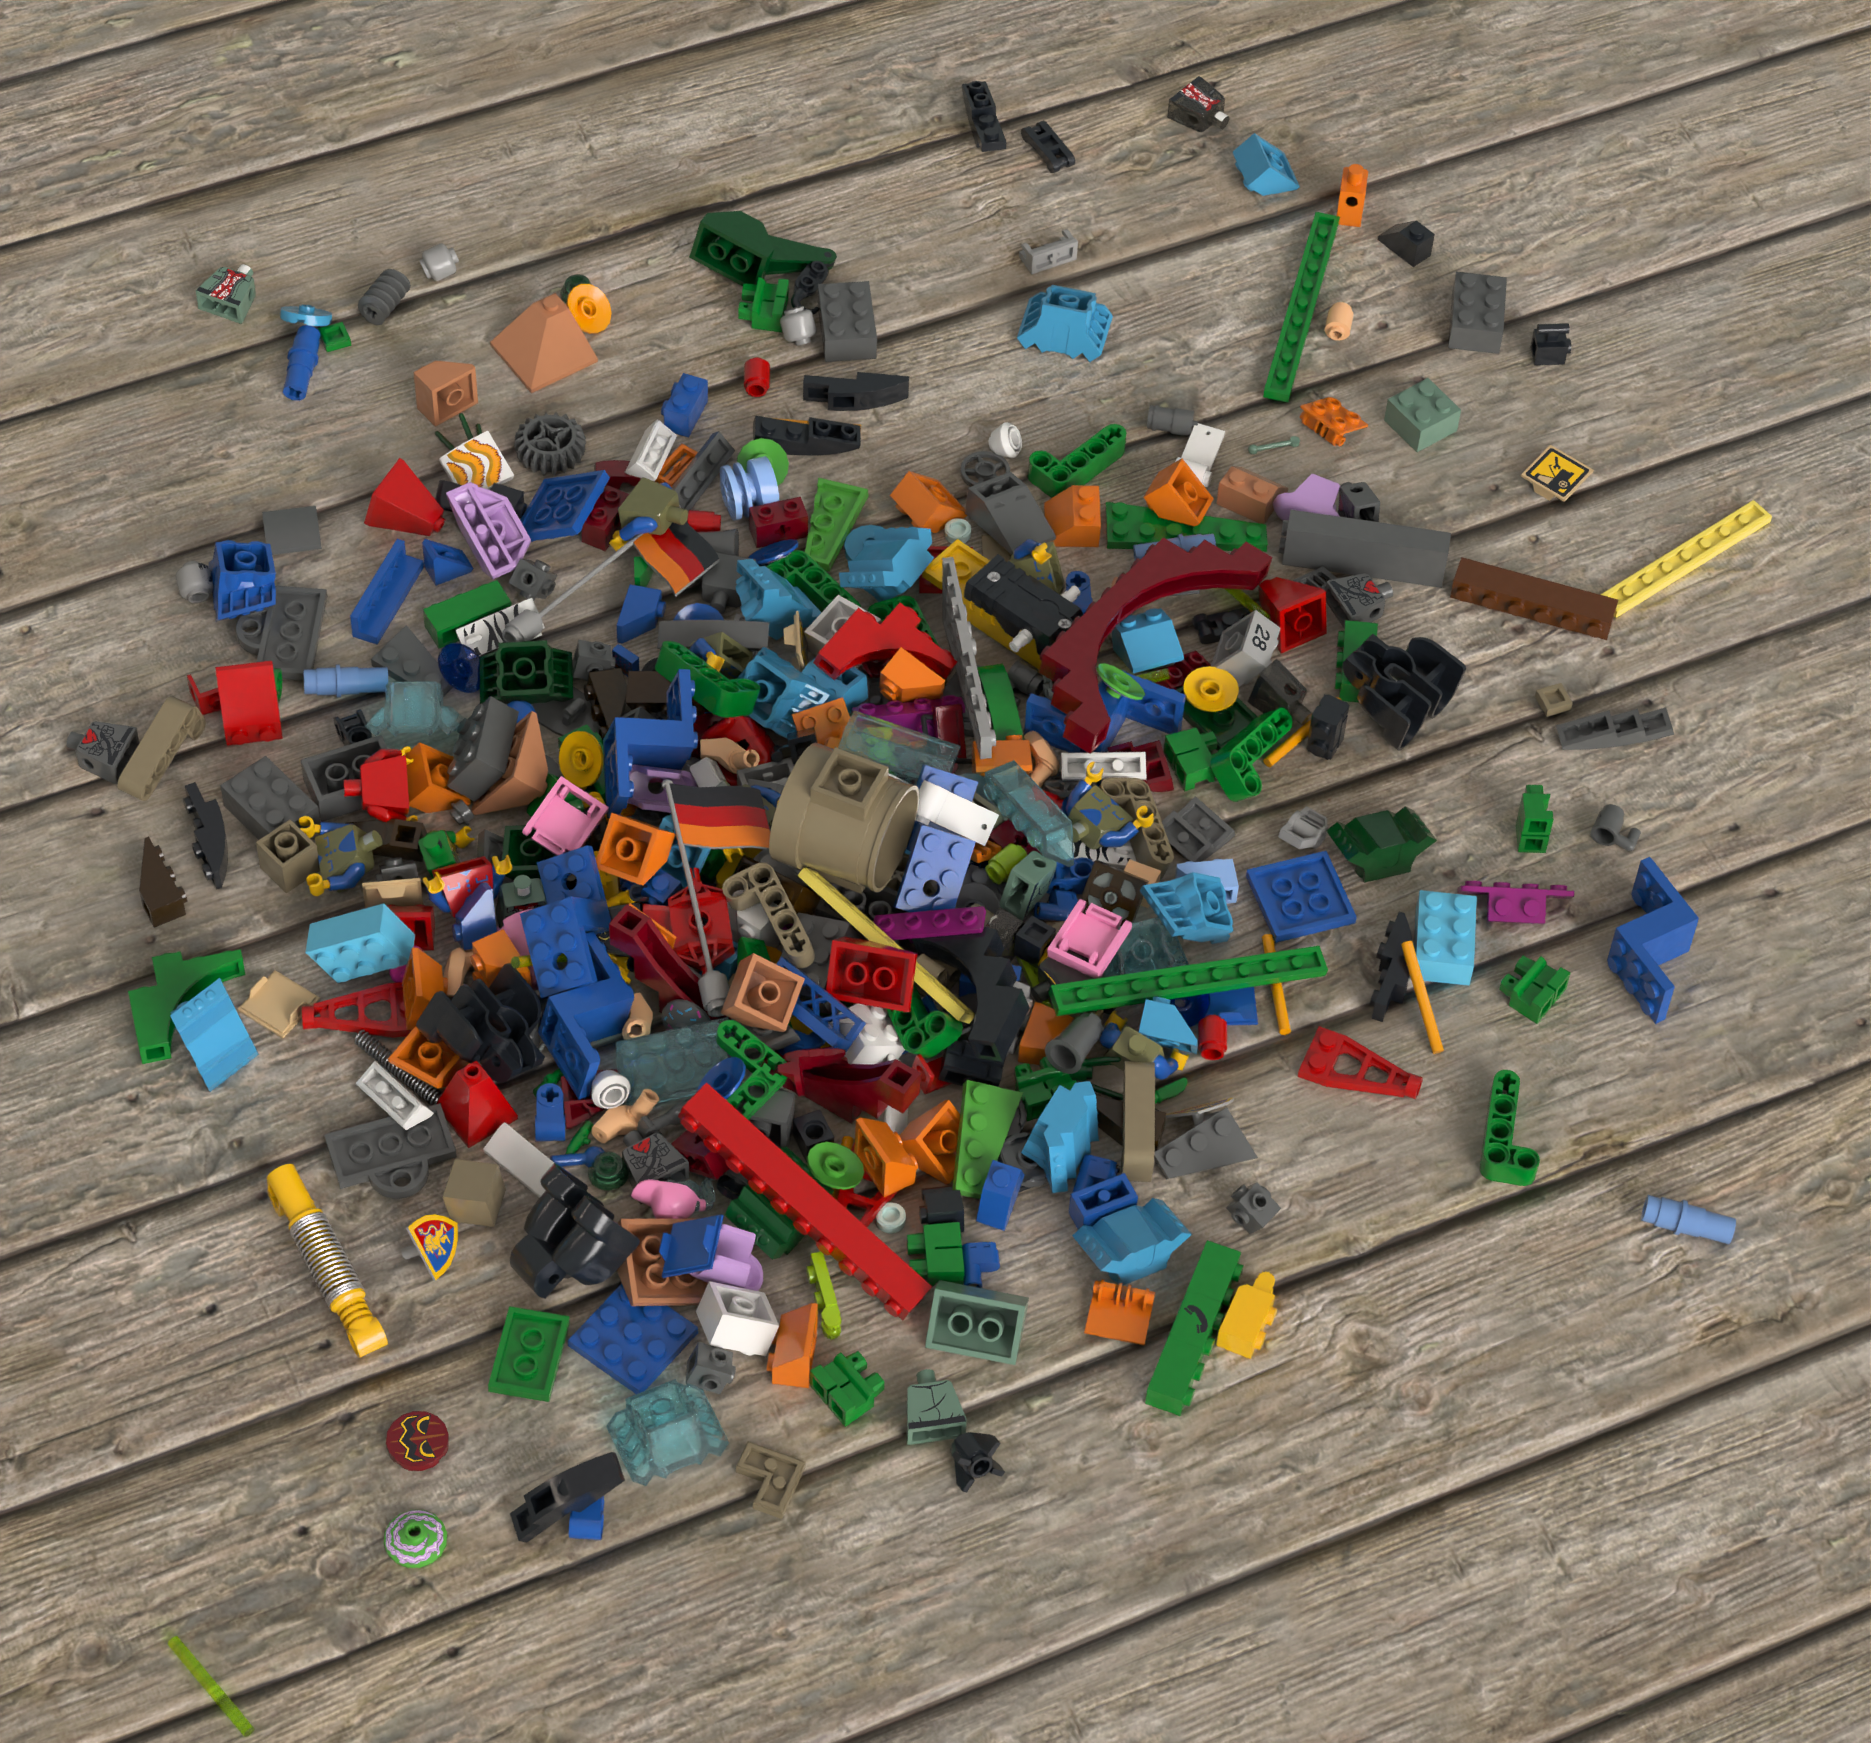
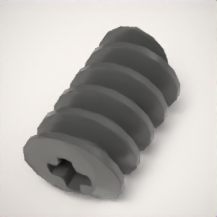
M384 270L359 300L358 308L361 315L371 324L382 325L390 315V312L395 309V306L400 303V300L410 290L411 285L408 278L397 270Z

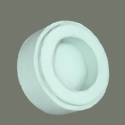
M960 518L949 520L944 528L945 539L950 543L957 539L966 543L971 537V525L966 520Z
M886 1203L876 1215V1225L885 1233H897L905 1226L906 1212L897 1203Z

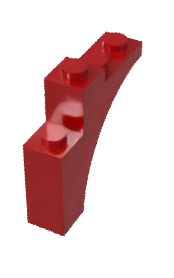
M900 602L881 624L876 621L871 613L864 612L858 607L818 652L813 663L835 681L845 671L859 664L874 660L892 659L902 647L946 680L958 661L954 659V656L948 650L942 649L935 644L926 632L917 629L922 619L918 617L912 608L904 606Z

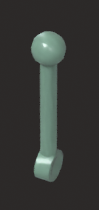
M1292 436L1287 441L1260 446L1252 444L1248 447V452L1254 455L1258 451L1288 445L1298 447L1300 439L1297 436Z

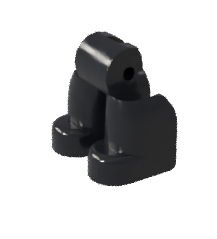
M1372 634L1357 650L1345 659L1342 669L1348 681L1360 690L1357 699L1362 709L1377 724L1384 728L1383 738L1400 751L1415 737L1427 715L1433 719L1448 705L1460 685L1466 671V666L1431 639L1424 637L1412 638L1405 651L1399 647L1388 646Z
M507 963L502 967L489 988L481 979H476L470 987L467 984L461 985L452 1000L443 991L436 992L416 1023L417 1029L427 1041L431 1043L443 1041L461 1059L469 1063L477 1060L490 1078L498 1083L509 1081L538 1068L545 1058L529 1037L541 1018L539 998L511 963Z
M553 1163L540 1180L545 1192L535 1203L526 1218L524 1230L528 1235L515 1245L510 1255L511 1267L539 1297L544 1299L548 1297L563 1278L573 1277L584 1285H595L604 1282L616 1272L640 1243L637 1236L613 1221L614 1214L605 1208L600 1200L587 1192L588 1186L583 1181L558 1164Z

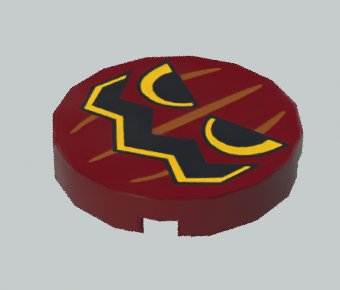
M412 1411L401 1415L391 1424L387 1431L386 1447L394 1463L396 1462L408 1471H423L433 1468L446 1455L449 1447V1434L445 1423L438 1416L426 1411Z

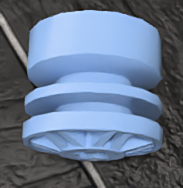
M766 456L748 460L747 473H745L739 462L733 464V470L729 465L720 467L721 494L733 521L740 520L742 512L746 518H749V508L753 507V504L759 506L780 501L775 474Z

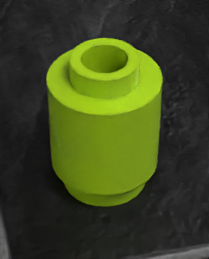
M1008 844L988 861L985 870L989 878L996 884L1007 882L1011 869L1027 856L1026 851L1019 845Z

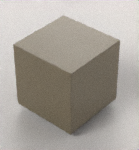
M288 820L256 842L260 868L285 893L306 881L308 875L320 871L317 845L291 820Z
M454 1160L442 1196L451 1220L458 1223L495 1226L506 1191L498 1164Z

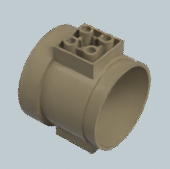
M813 743L799 757L781 793L770 832V856L776 861L800 870L809 867V869L817 871L827 881L862 894L865 887L874 892H880L892 879L908 846L919 807V789L916 785L906 784L897 778L889 776V767L836 747L833 749L819 743Z

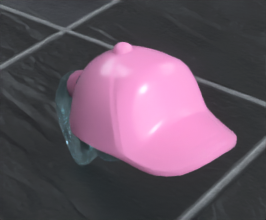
M708 1177L703 1179L700 1186L692 1180L676 1182L670 1179L664 1182L648 1179L639 1182L631 1194L634 1200L650 1206L656 1219H688L696 1211L711 1210L715 1203L713 1179Z

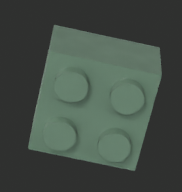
M1426 378L1387 400L1384 421L1416 452H1419L1457 431L1461 409L1429 378Z

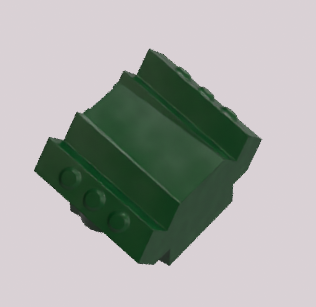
M547 640L498 643L499 648L497 651L480 657V704H483L490 696L507 705L512 701H526L534 704L547 703L552 700L565 702L573 699L572 652L552 648Z
M1406 806L1396 814L1389 810L1355 817L1346 825L1336 822L1326 830L1347 861L1356 864V874L1363 879L1364 883L1411 872L1416 856L1437 841L1419 815Z
M787 1146L780 1148L829 1194H833L834 1190L816 1179L808 1166ZM748 1184L744 1186L738 1199L731 1200L724 1215L739 1229L756 1234L754 1243L772 1260L780 1258L783 1253L788 1255L805 1235L794 1227L793 1221L786 1214L778 1213L772 1207L771 1201L763 1193H756Z

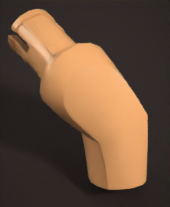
M1030 731L1023 736L1024 740H1029L1030 751L1036 764L1030 775L1023 781V785L1029 791H1032L1034 787L1041 788L1049 776L1057 775L1060 767L1052 747L1036 731Z
M728 738L700 740V759L707 757L717 761L733 774H737V770L756 767L759 763V754L755 750L746 751Z
M458 947L451 951L443 977L448 979L447 997H454L459 987L463 985L469 967L473 966L470 956L473 955V949L464 950Z
M639 992L634 994V1001L628 1015L629 1018L622 1029L624 1040L633 1046L641 1045L647 1041L653 1020V1011Z
M644 1089L633 1105H622L608 1109L592 1127V1135L599 1142L605 1144L618 1135H626L630 1131L637 1130L641 1117L648 1116L655 1104L658 1103V1095L650 1089Z

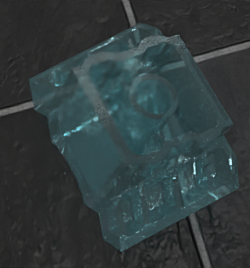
M388 682L385 685V707H381L371 716L365 726L375 736L379 735L385 728L395 737L399 733H426L430 736L438 727L449 736L459 728L463 716L453 707L443 706L442 685L437 682Z
M1159 917L1132 923L1129 934L1103 975L1104 977L1184 966L1189 965L1178 937H1172L1165 926L1160 923Z
M676 1379L626 1398V1409L616 1412L606 1426L632 1481L647 1486L654 1475L666 1479L675 1470L695 1463L701 1465L708 1453L721 1456L729 1444L703 1389L691 1384L684 1386L678 1383Z

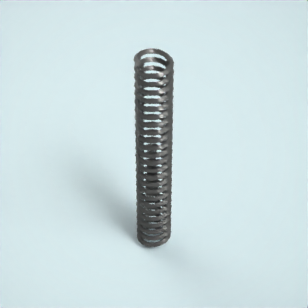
M365 1030L357 1033L355 1044L365 1050L375 1061H378L391 1074H394L401 1082H404L407 1087L414 1090L417 1095L424 1098L428 1104L432 1106L437 1103L442 1095L441 1091H438L437 1088L424 1081L417 1086L421 1079L414 1083L417 1077L410 1081L413 1075L407 1078L410 1073L407 1072L404 1076L406 1071L403 1070L400 1073L402 1071L401 1068L397 1071L399 1067L396 1066L394 1068L395 1065H391L390 1062L387 1063L388 1058L392 1055V1051L385 1048V1045L379 1043V1040H376L375 1037L372 1038L369 1032L363 1033L357 1042L359 1035L365 1032Z

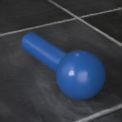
M591 1146L584 1153L552 1155L550 1160L561 1167L586 1165L590 1169H599L605 1165L607 1155L601 1147Z

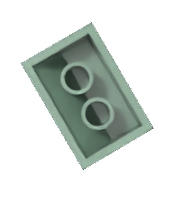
M939 1280L934 1291L925 1348L1016 1365L1029 1297Z

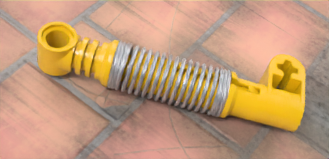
M285 1164L274 1169L267 1176V1191L273 1208L279 1217L285 1215L288 1218L290 1234L295 1243H297L296 1245L299 1247L301 1255L304 1256L303 1259L306 1261V1264L309 1265L308 1268L311 1270L313 1278L316 1279L315 1282L321 1288L320 1291L323 1293L322 1295L325 1297L328 1307L340 1317L355 1354L358 1358H361L388 1345L380 1322L376 1317L372 1316L364 1299L366 1293L359 1278H357V1274L352 1269L350 1261L347 1260L348 1257L345 1255L346 1253L343 1251L342 1246H340L341 1244L338 1242V1238L333 1232L326 1215L321 1209L316 1208L294 1164Z

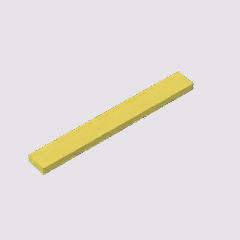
M1752 500L1600 595L1618 599L1614 616L1617 618L1770 523L1772 515L1756 501Z
M803 868L797 875L869 941L902 949L817 871ZM916 961L914 981L958 1021L970 1024L975 1017V1013Z

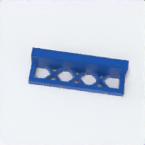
M396 539L351 613L350 620L353 637L378 645L424 568L423 560L406 555L404 540Z
M781 957L777 965L783 968L786 967L791 972L805 978L802 987H811L812 1000L802 1002L799 995L792 1014L832 1047L841 1048L847 1052L866 1025V1022L790 961ZM831 1003L832 1016L822 1018L820 1016L819 1004ZM849 1018L855 1024L849 1033L844 1036L840 1032L839 1020Z

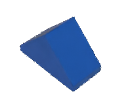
M424 539L422 542L424 567L435 586L471 573L474 569L463 550L428 539Z

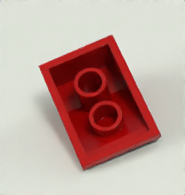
M272 661L215 667L227 746L283 739Z
M850 937L834 939L831 945L826 991L840 1001L910 1012L917 953L868 940Z

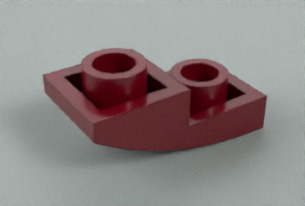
M608 460L596 462L594 465V471L605 470L610 478L606 486L608 485L618 490L623 482L636 487L642 479L625 473L630 461Z
M1195 650L1183 654L1184 660L1155 670L1151 679L1158 685L1176 690L1184 685L1186 677L1192 671L1201 667L1211 666V664Z

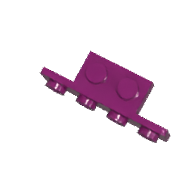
M946 695L941 699L933 700L928 698H918L912 702L894 700L881 705L864 703L859 707H853L852 714L855 723L882 721V729H890L892 731L893 745L924 742L921 716L924 714L933 715L932 707L962 704V712L965 713V705L962 697ZM926 720L929 741L933 742L935 741L934 720Z
M1465 881V886H1459L1457 891L1458 894L1488 895L1487 922L1545 924L1546 898L1571 899L1574 897V891H1568L1566 885H1550V890L1539 889V884H1522V888H1510V883L1494 882L1493 887L1482 886L1481 881Z
M983 906L876 915L873 922L892 940L909 939L910 943H913V938L982 933L986 910Z

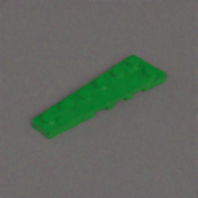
M1106 502L1107 549H1133V545L1159 542L1163 537L1165 539L1177 538L1179 534L1183 536L1214 534L1216 546L1223 551H1232L1234 548L1239 549L1245 542H1248L1259 550L1267 552L1266 524L1204 515L1199 525L1191 526L1159 518L1149 507L1128 505L1122 502Z

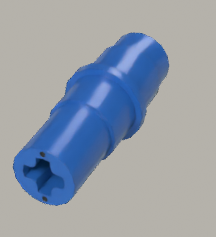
M303 325L299 327L294 337L292 348L288 351L287 358L289 362L283 394L291 400L300 401L306 397L310 378L312 377L314 367L318 364L319 356L317 353L320 344V332L313 326Z

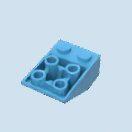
M814 658L801 672L815 680L817 685L829 691L830 696L824 703L843 697L848 713L852 711L853 707L859 706L868 698L867 675L855 667L845 671L834 681L813 663Z

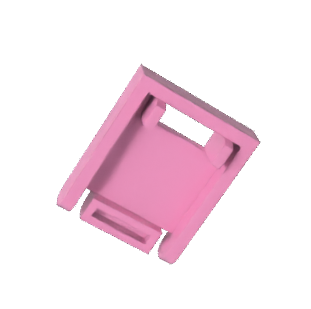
M561 776L526 824L522 833L528 836L532 829H535L536 832L532 840L558 856L566 851L569 852L583 847L607 814L609 807ZM569 792L591 806L587 811V815L564 801Z
M1079 899L1048 947L1047 957L1094 979L1101 978L1129 934L1132 922L1126 920L1120 930H1118L1122 922L1121 916L1093 903L1090 904L1086 914L1082 912L1086 907V901ZM1071 950L1088 958L1089 962L1067 953V951Z

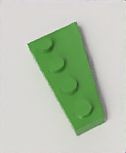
M818 478L817 494H815L814 511L811 516V527L808 533L805 553L825 571L830 572L845 543L846 537L853 528L869 495L868 489Z
M966 1080L963 1084L952 1190H960L962 1196L981 1199L982 1189L993 1160H998L1023 1092Z

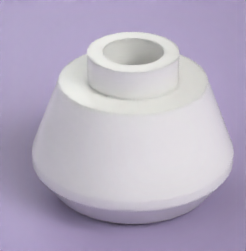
M1008 422L996 428L988 440L991 451L1003 457L1015 458L1022 448L1019 430Z
M605 1070L597 1074L592 1082V1100L595 1105L600 1108L611 1109L623 1104L631 1089L628 1079L613 1070Z

